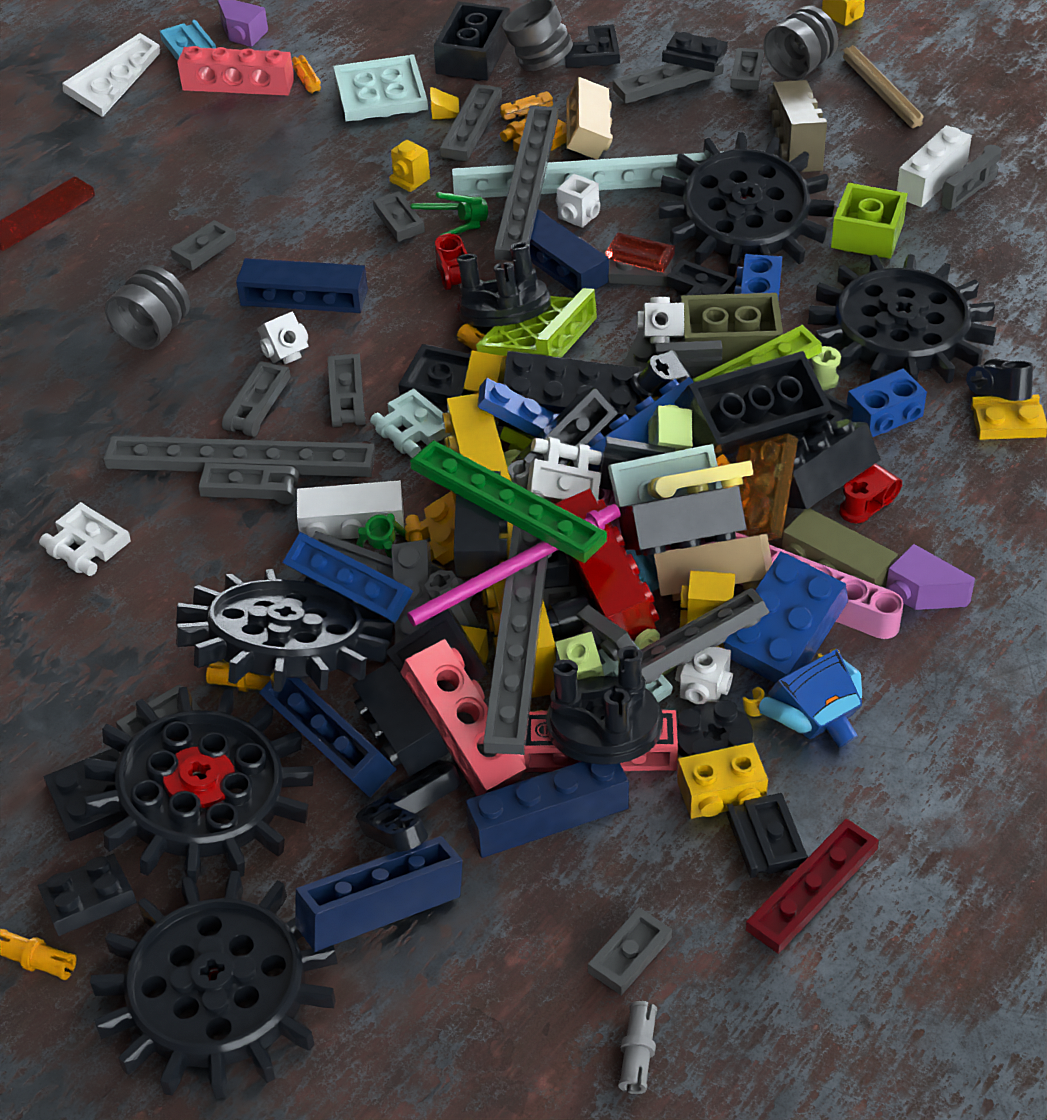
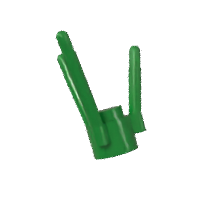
M437 192V198L460 203H412L410 205L411 209L458 210L460 220H464L466 224L440 235L447 233L457 235L470 229H479L480 222L486 221L488 217L487 202L481 196L470 197Z
M392 513L387 516L375 515L367 521L365 527L358 529L359 538L356 545L363 548L366 540H368L373 548L384 549L387 557L392 558V544L396 539L395 531L405 538L406 530L395 521V516Z

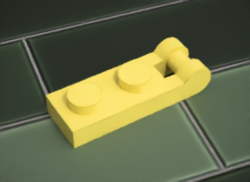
M751 461L657 477L649 482L647 490L651 497L663 499L672 497L677 489L687 487L688 494L708 491V483L721 481L722 488L743 484L742 477L754 475Z

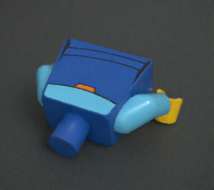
M831 649L830 653L824 656L822 653H819L817 660L778 680L769 691L768 697H765L762 688L756 687L752 690L754 700L746 697L742 698L744 711L747 715L756 717L763 714L798 733H803L808 739L828 731L838 748H841L858 737L848 718L862 706L861 673L842 659L838 649Z

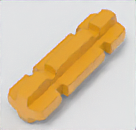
M300 55L298 58L294 56L292 58V67L307 91L312 94L315 91L319 92L321 90V81L316 76L307 59L303 55Z
M548 91L537 94L538 97L532 95L513 102L514 104H511V102L502 104L500 106L501 117L508 121L515 119V115H518V117L525 116L530 106L552 107L553 97Z

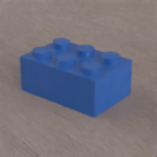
M780 551L755 590L763 599L770 613L761 617L760 621L754 626L742 628L729 635L723 642L725 649L731 650V660L774 683L811 662L848 603L846 583Z

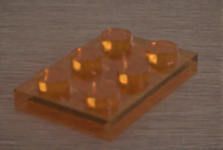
M787 433L740 446L737 463L751 461L754 475L742 477L743 484L735 485L739 486L747 529L736 531L737 533L748 537L767 534L768 540L782 538L798 438Z

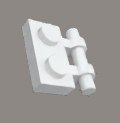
M548 437L546 440L540 438L533 439L531 451L542 453L544 461L534 459L530 462L527 490L531 492L538 490L543 493L544 499L560 502L590 488L595 499L598 501L601 473L588 470V465L600 464L602 458L600 451L591 450L589 445L579 443L576 446L560 443L559 439ZM559 457L573 460L574 467L558 464Z
M81 502L55 522L59 532L53 537L45 533L39 540V544L46 548L47 554L55 559L65 560L69 568L77 573L83 572L88 576L94 575L97 571V564L92 562L91 559L97 556L106 562L131 542L128 531ZM74 542L80 545L76 550L69 547Z

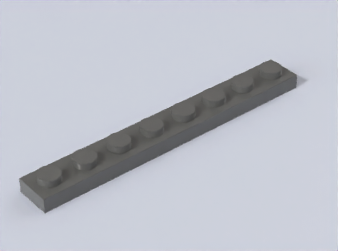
M529 107L495 244L494 254L496 260L512 261L510 251L512 244L518 242L530 244L559 117L558 107Z
M111 436L104 461L107 469L203 472L205 463L291 466L299 471V475L372 477L376 451L375 444Z
M513 525L509 559L542 542V540ZM548 556L506 577L484 735V753L525 754Z

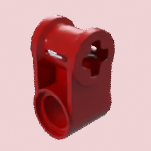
M451 233L440 235L435 240L436 265L445 290H450L453 285L462 283L457 258L468 253L462 239L458 235Z
M875 463L844 484L845 500L840 504L839 511L841 517L850 523L856 524L867 521L873 514L895 500L902 488L903 481Z

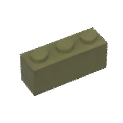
M810 508L805 509L783 531L782 550L886 588L889 568L898 559V553Z

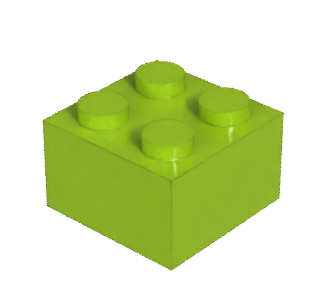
M848 183L834 217L831 248L891 259L904 224L908 193Z

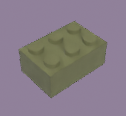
M777 293L681 296V303H684V336L681 338L682 342L721 340L723 348L722 365L783 335Z

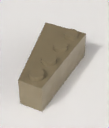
M807 80L773 82L772 94L767 96L768 111H772L771 122L772 127H776L775 136L780 138V158L789 163L806 151L809 154L808 166L801 172L823 171L827 120L823 118L822 110L817 109L818 102L816 98H813V92Z

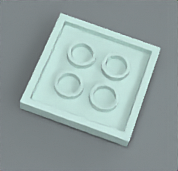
M414 54L333 66L345 121H361L366 118L389 117L394 114L416 113L428 110V101Z

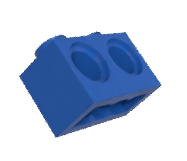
M745 254L744 267H737L736 285L741 286H735L734 294L777 293L779 301L782 256Z
M904 369L898 370L848 391L847 405L853 407V417L850 420L852 422L868 423L872 437L887 433L891 429L915 421L923 416L927 391Z

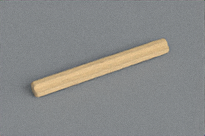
M852 45L843 50L844 60L911 128L920 127L923 124V114L855 46Z

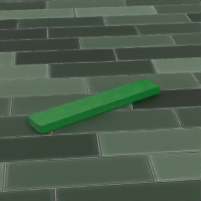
M435 440L410 460L411 469L583 563L607 542L606 531Z

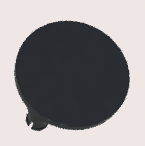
M518 242L512 244L510 251L513 263H503L504 269H501V264L495 265L493 269L496 279L485 282L480 280L476 254H464L457 258L462 282L459 284L461 296L457 310L459 318L463 322L481 327L512 325L535 318L550 307V291L546 288L544 282L537 279L536 270L532 268L529 243Z
M626 646L618 651L617 677L594 676L577 680L578 665L575 662L560 660L554 663V689L551 692V704L546 714V730L550 741L559 751L573 759L586 763L617 764L636 759L650 751L657 744L663 731V714L656 698L646 688V680L642 676V650H637L635 646Z

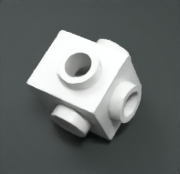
M576 174L568 178L557 188L558 218L582 228L591 219H594L601 207L599 202V183Z
M669 297L650 298V303L643 305V311H637V330H643V338H650L651 344L670 343V338H682L684 336V303H670ZM655 317H663L665 325H658Z
M293 311L266 322L257 328L262 339L260 340L261 349L267 358H271L272 363L283 360L284 365L301 358L300 352L309 347L306 342L308 341L306 329L301 323L298 324Z
M716 646L708 647L695 654L694 658L688 663L678 666L675 680L680 682V698L695 704H704L708 702L716 703L719 701L721 694L727 695L733 679V673L730 672L731 650Z

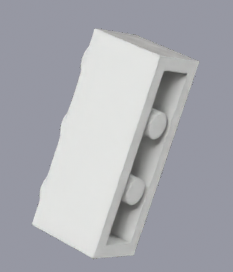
M946 125L900 167L897 191L908 193L907 202L923 207L942 189L948 177L955 175L968 163L972 135L962 132L958 128Z
M401 480L297 489L299 533L302 532L313 537L315 531L337 539L359 538L358 529L365 527L367 521L372 516H387L390 513L395 516V521L404 528Z

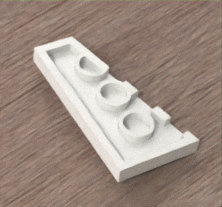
M139 33L63 82V92L103 117L160 54V46Z

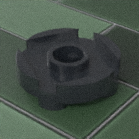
M730 700L698 704L690 709L683 710L679 715L677 725L678 753L681 757H687L752 743V725L746 715L737 710V705ZM708 733L721 734L720 741H714L712 737L705 738Z

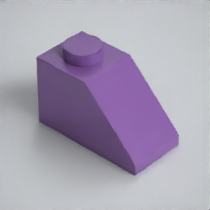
M218 0L221 23L229 41L252 47L268 32L264 7L237 0Z
M913 544L889 568L886 589L899 594L903 599V603L914 610L967 607L971 602L975 578Z

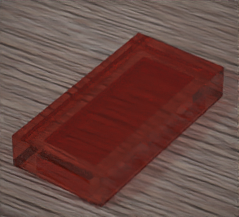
M617 232L606 250V256L610 260L662 273L665 272L675 255V246L619 232Z

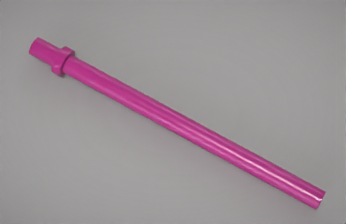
M612 504L599 512L592 510L586 514V518L583 520L604 530L605 525L619 518L621 513L617 505ZM542 541L408 612V619L413 626H417L559 549Z

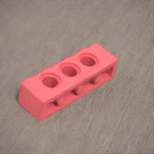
M198 46L183 48L177 62L182 90L289 96L294 82L291 53L279 50L259 51L249 48L238 50L226 49L224 47L200 48Z
M444 639L407 658L401 674L438 729L450 754L476 796L518 781L526 770L524 766L525 758L524 755L495 753L493 757H486L478 751L477 746L484 744L488 707L484 702V692L479 683L474 679L471 680L464 670V660L456 648L451 649ZM441 680L448 681L454 686L455 690L451 692L443 691L439 688L437 682ZM466 712L470 714L475 723L465 724L461 722L457 717V713Z

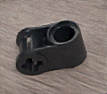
M670 350L664 354L652 356L647 362V367L642 372L634 374L631 377L630 383L633 390L640 397L646 399L649 396L652 398L662 396L659 389L673 379L681 383L689 377L693 379V376L676 352Z
M990 359L983 365H976L968 371L966 377L967 385L973 393L978 395L1000 397L1009 401L1028 400L1032 398L1033 364L1027 361Z

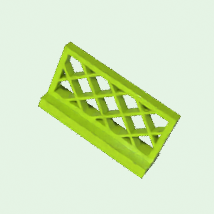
M583 288L574 298L551 296L550 307L539 316L512 325L494 326L476 344L477 351L499 356H507V351L562 358L597 319L595 289Z

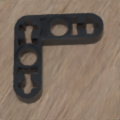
M450 762L429 769L361 809L357 813L356 818L363 834L397 852L407 851L419 846L428 838V833L421 817L415 813L457 789L461 785V778L455 765Z

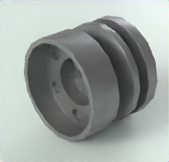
M533 0L523 4L512 11L502 24L510 44L515 46L514 51L516 57L519 58L521 67L526 71L545 69L563 59L572 49V39L567 32L566 26L561 23V15L554 0Z
M803 6L796 10L785 20L771 28L764 38V51L768 62L780 76L789 80H799L806 76L818 65L833 56L838 48L836 26L824 11L814 6Z
M144 265L106 301L105 314L112 329L124 341L134 347L149 350L154 349L167 337L171 329L177 326L180 320L189 313L191 305L189 295L174 275L163 268L154 265Z

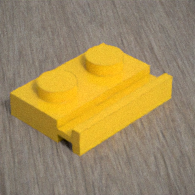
M1039 394L1032 395L1031 399L1023 401H1009L993 396L972 397L971 410L974 411L973 418L979 440L1046 437L1047 421L1043 407L1039 403Z

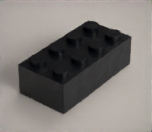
M507 351L503 384L513 392L525 398L533 399L540 406L555 414H560L581 392L596 388L618 413L600 431L603 436H606L612 431L609 426L612 422L624 414L628 418L636 414L634 407L637 405V393L633 390L630 380L634 374L639 372V368ZM499 419L498 426L516 428L515 426Z
M804 351L691 383L674 402L681 409L692 410V441L695 447L713 444L716 458L722 454L725 456L808 430L811 423L824 419L833 410Z

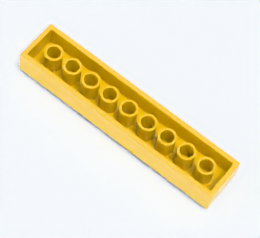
M479 393L447 398L448 412L442 413L445 433H450V436L444 438L445 446L491 471H501V476L511 481L494 417L492 414L478 408ZM509 522L508 534H501V538H507L508 559L513 530V524ZM506 578L480 591L483 605L491 608V610H486L489 631H494V634L497 635V637H493L495 655ZM544 601L542 602L531 698L551 695L554 689L553 667L554 663H556V646Z

